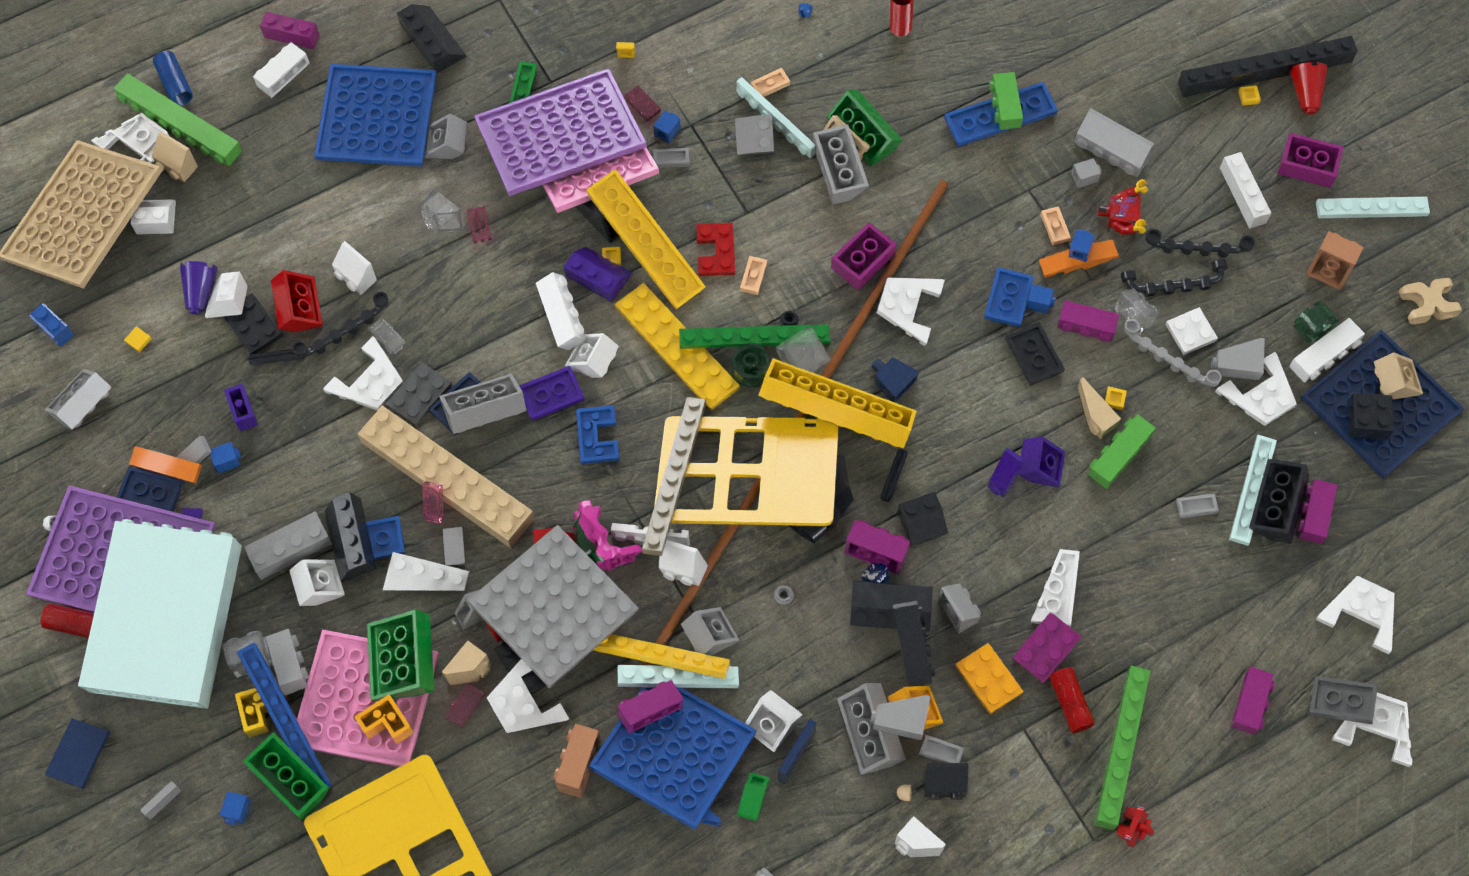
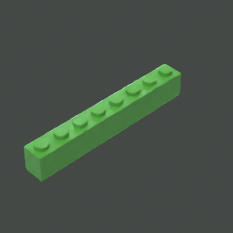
M127 73L114 87L117 94L116 98L121 103H127L134 111H140L152 121L155 120L160 127L165 130H171L176 137H182L190 146L198 147L203 154L211 155L219 164L224 163L229 167L242 152L238 141Z
M1131 665L1126 673L1094 826L1113 831L1118 826L1151 670Z

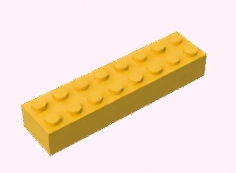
M772 359L758 395L766 400L780 403L785 407L794 408L804 414L813 415L820 420L835 423L837 426L846 427L854 430L856 433L865 434L875 440H881L894 447L903 449L917 412L911 408L776 359Z

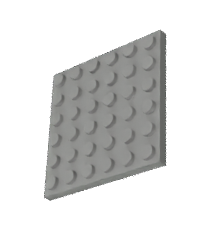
M558 525L468 600V603L549 688L639 609Z

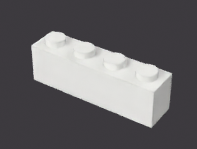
M1239 152L1224 157L1220 170L1249 229L1266 224L1271 211L1242 153Z
M552 272L536 282L557 346L569 351L585 341L584 328L578 319L579 314L573 305V297L568 291L565 277Z
M1348 318L1295 357L1289 367L1304 383L1309 379L1313 381L1321 374V370H1328L1334 365L1336 359H1343L1349 353L1348 350L1359 347L1362 344L1361 339L1365 333Z

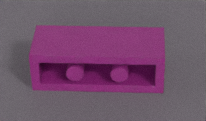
M265 12L260 24L264 38L288 44L292 42L294 45L314 49L320 36L316 23L275 13Z
M1064 300L1057 328L1065 332L1072 331L1085 337L1091 336L1101 341L1112 342L1120 314Z
M1314 479L1310 485H1307L1305 490L1307 500L1303 502L1301 508L1303 519L1299 520L1297 530L1300 531V539L1322 544L1327 538L1337 490L1336 484Z
M1251 666L1248 668L1230 727L1252 735L1258 730H1262L1265 721L1262 715L1264 711H1267L1270 703L1267 697L1269 693H1272L1275 682L1272 681L1274 674Z
M672 680L668 682L663 681L649 691L644 690L632 699L623 700L618 705L617 715L628 734L681 709L684 699Z

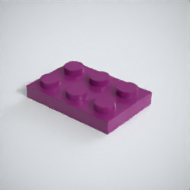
M1050 612L1012 658L1044 684L1081 640L1082 636Z

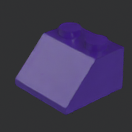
M1043 436L1024 439L1021 451L1023 462L1018 475L1029 482L1060 487L1065 451Z

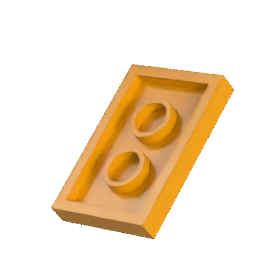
M989 643L955 664V667L989 714L994 713L1024 692Z

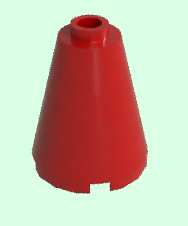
M1312 62L1295 65L1293 70H1290L1301 111L1307 115L1316 114V111L1320 110L1327 75L1326 64L1317 62L1318 66H1312Z

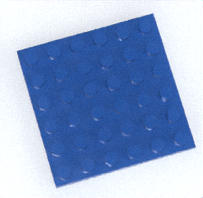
M330 64L314 155L315 160L423 167L437 78L436 70Z
M642 687L638 694L644 690L649 691L655 687ZM676 687L684 699L681 709L628 734L621 720H619L590 763L589 769L691 829L696 830L751 743L757 730L685 689Z

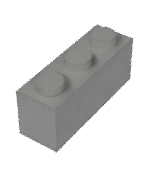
M289 629L267 636L266 640L278 683L284 695L308 687L306 679L309 676L306 668H302L301 665L304 659L301 651H297L296 648L299 646L297 636L292 635Z

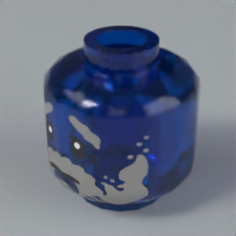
M871 563L862 573L861 579L862 581L888 583L890 581L889 569L883 563Z

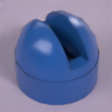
M807 3L799 4V15L802 18H808L812 13L813 6Z

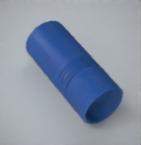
M162 51L155 55L153 64L169 99L180 106L190 102L193 98V93L175 54L171 51Z

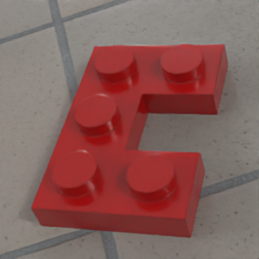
M733 223L696 224L697 244H716V256L698 257V277L735 275Z

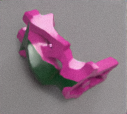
M590 500L580 502L578 505L579 510L573 515L576 521L573 530L576 532L578 546L601 570L608 571L617 566L635 561V556L642 552V548L638 544L623 548L610 545L607 542L608 530L598 521L601 515L600 506L593 507Z

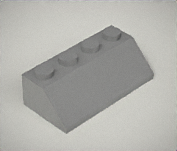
M1091 108L1080 126L1074 142L1080 148L1087 149L1096 157L1103 158L1111 165L1117 166L1127 174L1138 177L1147 164L1154 145L1153 142Z
M848 124L813 133V143L816 145L815 153L832 204L850 201L866 190L869 184Z
M512 374L439 396L453 434L461 433L474 427H481L484 424L500 421L503 418L526 411L523 392Z
M315 511L245 546V550L257 575L262 580L332 545V542Z
M865 683L837 699L861 775L886 769L906 760L898 735L873 730L874 723L870 722L872 711H877L878 704L887 703L881 683Z

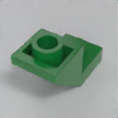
M750 773L745 784L737 816L748 820H758L770 777Z

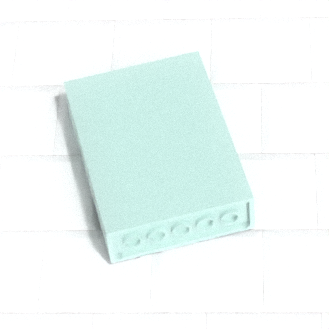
M122 519V522L115 521L78 687L90 693L208 709L242 548L237 539L232 537V534L220 532V535L212 534L213 532L209 530L194 532L193 529L181 527V530L173 529V526L166 524L157 527L150 522L135 524L134 521Z

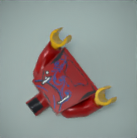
M1141 179L1136 183V186L1111 196L1108 206H1098L1097 216L1108 217V227L1121 235L1137 234L1138 231L1144 234L1146 229L1143 226H1147V223L1144 219H1140L1141 194L1139 192H1148L1147 186H1144L1147 182Z

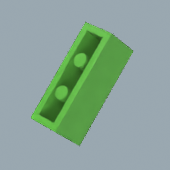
M1015 72L993 74L992 81L989 82V90L993 92L992 107L996 108L995 123L999 124V130L1021 128L1023 115Z

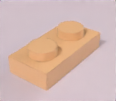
M780 68L750 82V85L765 97L789 86L790 80L783 69Z
M1059 206L1041 211L1040 215L1052 246L1070 241L1071 237Z
M749 256L740 291L754 295L759 294L767 267V260Z

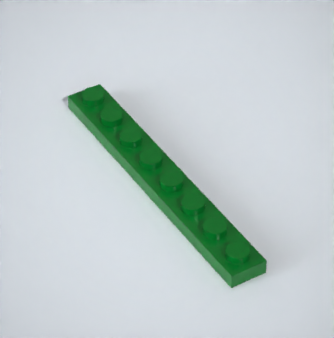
M829 324L679 329L680 349L829 345L830 333Z

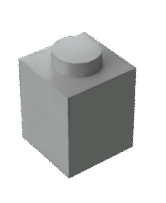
M1094 158L1074 164L1071 172L1078 188L1097 183L1102 174L1099 164H1096Z

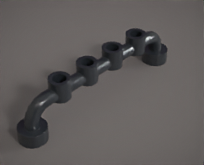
M1150 229L1145 238L1148 244L1156 248H1162L1167 254L1172 253L1176 249L1181 250L1184 255H1189L1192 251H1199L1202 256H1208L1211 252H1217L1222 258L1227 257L1229 253L1250 252L1255 245L1254 238L1248 235L1240 239L1239 246H1231L1228 243L1212 245L1208 241L1202 244L1193 243L1191 240H1186L1184 243L1175 242L1173 239L1160 241L1162 234L1157 229Z
M1220 259L1211 263L1213 271L1217 272L1214 277L1202 276L1198 279L1185 278L1180 281L1167 280L1156 284L1150 282L1144 285H1136L1134 281L1137 278L1134 270L1124 271L1120 275L1122 282L1126 283L1131 291L1136 293L1145 292L1146 297H1152L1156 295V291L1163 290L1164 295L1173 294L1175 292L1174 289L1181 288L1183 293L1191 292L1194 286H1199L1200 290H1208L1211 288V284L1219 283L1223 279L1224 270L1228 266L1225 259Z
M382 291L375 293L373 302L376 307L371 310L362 311L361 316L355 320H347L345 326L338 330H331L329 336L324 339H316L311 347L308 348L303 341H296L292 345L294 355L301 358L310 356L315 352L322 354L326 351L328 344H339L342 341V336L346 333H357L359 325L363 323L372 324L374 316L379 314L388 305L389 299L387 294Z

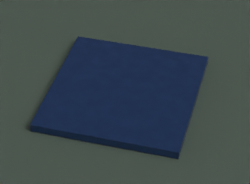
M1380 330L1307 390L1300 398L1384 479L1462 413L1464 408L1412 359L1423 394L1392 399L1394 431L1387 440L1348 437L1347 402L1353 393L1383 395L1380 390V380L1374 371L1376 368L1374 361L1391 353H1397L1412 359L1386 333Z

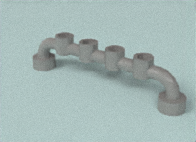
M1129 319L1125 322L1124 332L1134 342L1139 344L1138 348L1140 351L1147 352L1149 350L1155 354L1154 358L1157 362L1165 360L1171 364L1170 368L1173 372L1182 371L1187 374L1186 378L1189 382L1198 381L1212 387L1220 383L1221 374L1219 371L1209 370L1206 376L1201 375L1198 368H1190L1184 364L1182 358H1174L1168 354L1164 347L1158 348L1152 344L1148 337L1142 338L1137 333L1140 329V324L1137 320Z

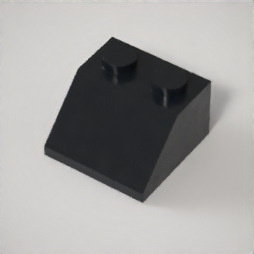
M935 492L898 505L897 514L911 546L948 534L943 509Z
M927 763L924 770V796L930 797V800H941L942 797H950L951 800H961L963 797H966L968 792V763Z

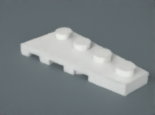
M612 523L611 534L616 540H631L636 544L643 545L648 526L641 530L636 525ZM670 529L667 540L689 546V531L682 530L681 533H675L673 529Z
M1059 550L1042 596L1032 616L1031 623L1040 624L1052 612L1071 628L1080 551Z
M393 552L383 590L465 591L470 571Z

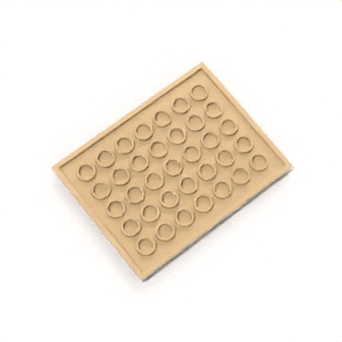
M77 140L0 250V259L84 289L163 170L158 165Z

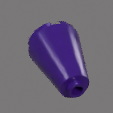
M187 261L185 265L180 263L185 309L189 310L191 314H200L202 311H205L218 273V267L213 264L212 268L207 267V263Z

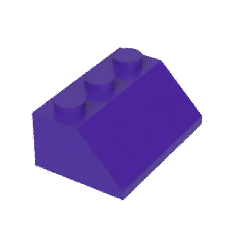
M586 246L573 252L563 267L566 277L610 302H613L632 274L631 271L609 261V259L604 258Z

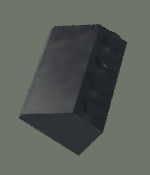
M411 4L397 12L401 27L431 68L436 70L437 73L466 57V54L430 6Z
M1274 459L1267 460L1249 526L1251 530L1272 541L1292 543L1309 479L1307 464Z
M351 492L333 498L325 510L340 581L345 582L375 570L377 567L361 498Z
M853 580L850 625L897 629L893 605L917 601L918 606L922 605L924 617L920 618L921 625H926L927 632H930L933 587Z

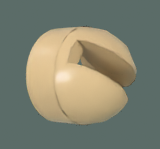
M901 785L897 789V796L900 800L911 801V785Z

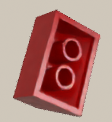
M282 270L271 280L278 328L280 330L298 332L323 325L314 276Z

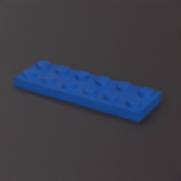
M1044 82L1018 90L1023 115L1021 126L1057 114L1058 109ZM992 99L944 114V119L958 147L1010 130H999V124L995 123L996 108L992 107Z

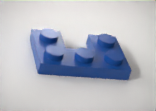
M614 405L576 409L581 465L619 461L618 441L598 442L597 427L616 426Z

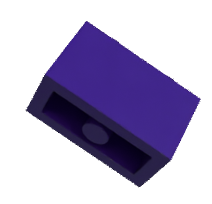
M243 384L225 389L224 392L240 432L257 426L258 422Z

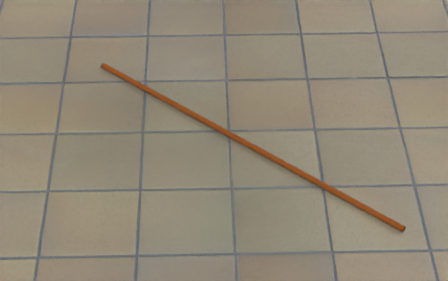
M941 180L820 376L829 379L881 296L887 278H892L949 184L946 181ZM798 411L794 418H805L807 414ZM760 478L755 480L737 510H749L760 492ZM728 524L705 561L708 567L700 585L692 584L655 644L666 645L740 524ZM643 662L642 665H653V663Z

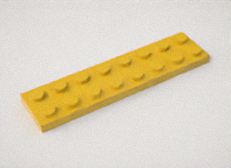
M616 169L586 189L585 192L675 309L681 307L706 288Z
M644 283L615 304V308L696 396L706 399L705 403L710 411L740 389V385L705 348L680 349L679 329H686V327Z

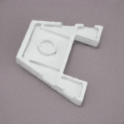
M140 113L123 122L119 128L115 130L110 129L105 132L106 135L100 138L95 137L91 140L95 146L107 150L119 140L141 156L140 160L154 164L152 153L158 133L162 131L168 136L169 134L143 113Z
M887 278L877 314L893 325L899 326L906 331L907 335L915 337L919 340L920 344L925 346L931 328L913 323L921 292L939 297L945 280Z
M372 336L361 349L375 361L350 387L334 377L323 390L327 394H334L339 396V398L349 399L357 404L378 411L400 388L403 380L377 340Z
M1276 352L1264 358V369L1271 377L1244 395L1241 394L1231 380L1218 387L1215 391L1218 395H1223L1229 399V402L1234 406L1238 405L1245 410L1246 414L1264 426L1296 406V401Z
M1356 576L1318 615L1316 620L1333 628L1341 611L1379 628L1372 647L1389 654L1392 651L1394 593Z
M522 659L487 697L506 733L568 720L569 717L561 703L541 713L521 676L532 671Z
M1377 693L1373 724L1344 720L1332 737L1333 741L1350 746L1357 727L1394 740L1396 745L1391 761L1407 767L1412 766L1410 755L1411 741L1409 740L1408 707L1407 703Z

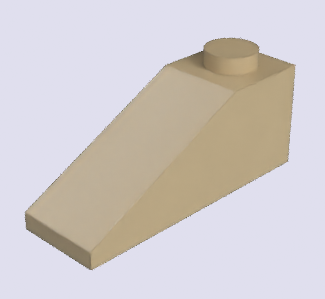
M1082 377L1078 384V391L1090 431L1101 439L1118 427L1121 418Z

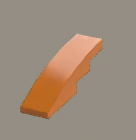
M1107 240L1093 243L1087 262L1068 257L1069 250L1042 258L1039 262L1044 277L1048 278L1061 272L1067 274L1080 268L1086 270L1115 259L1119 255L1114 241Z
M137 446L134 447L129 463L133 466L197 483L202 467L198 463Z

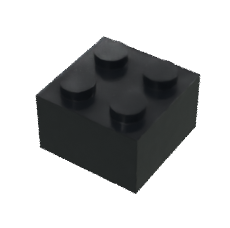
M1353 393L1347 402L1348 437L1387 440L1394 431L1392 396Z

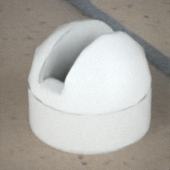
M56 515L44 518V529L51 531L53 526L50 523L54 524Z

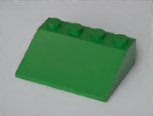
M415 609L368 623L371 701H379L389 694L392 699L434 692L430 614Z

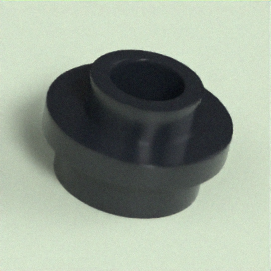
M791 310L785 311L780 316L782 326L797 325L799 322L798 315ZM787 319H792L793 321H792V322H787L786 320H787Z

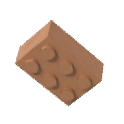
M1328 231L1306 275L1341 290L1364 247L1355 241L1347 240L1337 233Z
M575 724L574 728L568 732L567 741L569 743L567 748H563L560 760H562L560 768H556L553 779L556 780L555 784L559 792L582 798L591 772L589 765L597 754L601 738L598 730Z

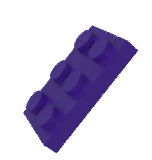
M570 366L519 385L523 392L525 406L531 421L585 400Z

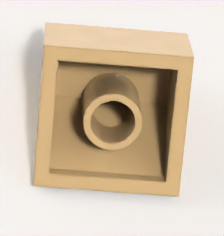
M162 131L158 133L152 153L155 165L168 172L173 179L185 182L198 167L190 149Z
M1391 353L1374 361L1376 367L1374 371L1380 380V390L1383 395H1390L1392 399H1399L1423 394L1412 359L1397 353Z
M467 641L442 673L449 685L478 682L489 674L491 664L487 654Z

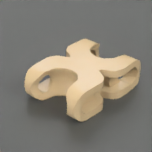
M1450 278L1435 279L1429 287L1424 283L1417 282L1405 285L1399 290L1402 300H1412L1419 306L1418 309L1412 310L1407 317L1410 324L1426 323L1432 315L1438 320L1449 319L1458 316L1462 312L1458 302H1448L1442 297V294L1447 293L1453 286Z

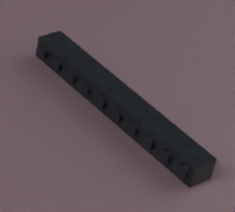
M1348 36L1184 70L1181 72L1178 85L1182 96L1188 97L1289 76L1293 66L1302 63L1312 62V66H1318V62L1326 64L1327 67L1351 63L1358 50L1353 37Z

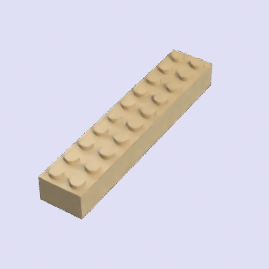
M381 406L358 432V437L362 444L509 548L516 543L535 519L531 509L384 406Z

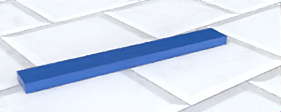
M256 642L237 651L242 664L285 744L328 787H331L332 784Z

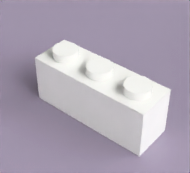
M292 42L289 43L253 76L257 87L271 98L274 97L310 64L307 54Z

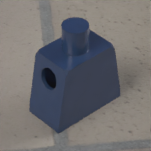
M891 358L886 364L880 359H876L871 365V368L878 372L875 375V384L894 403L918 379L919 372L895 358Z

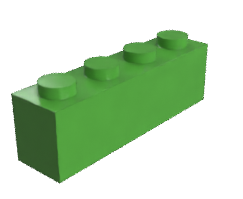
M1138 414L1134 419L1129 418L1123 426L1125 429L1122 433L1118 431L1112 439L1114 442L1111 446L1106 445L1100 453L1102 456L1099 460L1095 458L1089 466L1091 470L1088 476L1105 489L1113 483L1152 437L1156 429Z

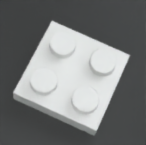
M1200 307L1168 320L1165 324L1183 355L1216 342L1218 339Z

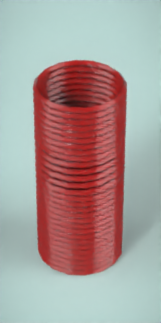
M914 0L890 1V31L894 35L905 36L911 32Z
M49 603L42 611L40 624L42 628L89 639L94 613Z
M1064 668L1051 674L1049 677L1052 682L1051 684L1071 733L1082 732L1093 727L1095 722L1091 715L1092 713H1090L1091 711L1073 668Z

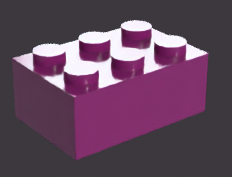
M1289 133L1284 144L1277 174L1331 188L1337 177L1343 146Z
M868 222L832 257L831 269L859 291L895 255L897 244Z
M855 520L846 539L844 553L899 575L908 555L910 541L902 535L895 536L890 534L884 528H875L864 520Z

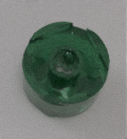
M1323 301L1315 302L1313 304L1314 308H1307L1294 321L1295 325L1293 327L1310 344L1320 340L1329 329L1335 328L1340 323L1337 316Z
M748 343L734 351L732 355V375L734 380L743 386L759 387L763 383L770 366V359L762 346Z

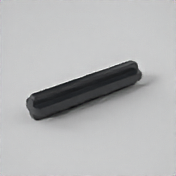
M292 349L250 354L248 361L250 365L304 359L305 357H296Z
M898 449L881 493L880 499L882 501L889 502L891 500L908 454L906 450Z

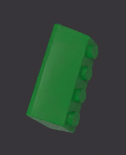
M847 90L826 116L830 120L833 115H837L846 125L848 124L849 128L862 141L870 146L867 152H864L862 155L869 166L875 165L893 153L902 142V138L859 90Z
M274 732L243 760L246 766L302 822L319 807L329 790V787Z

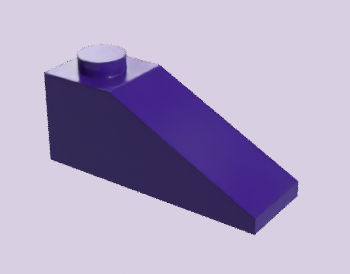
M1008 448L1005 450L989 480L988 487L993 494L1004 498L1017 480L1023 462L1022 457Z

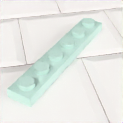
M741 77L737 80L736 91L741 98H745L753 109H757L761 115H772L774 128L778 132H782L790 143H794L803 155L806 154L809 158H812L815 155L816 145L745 79Z
M1427 197L1317 199L1316 201L1318 218L1428 216L1430 213Z
M1261 435L1256 437L1229 537L1231 541L1247 546L1250 543L1253 532L1249 528L1267 460L1272 459L1277 440Z
M618 665L617 668L618 687H655L660 682H668L670 680L678 688H738L739 686L738 667H729L725 679L659 665Z

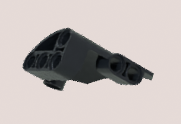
M837 455L833 515L835 520L828 526L788 525L800 536L814 544L836 526L854 501L844 455Z

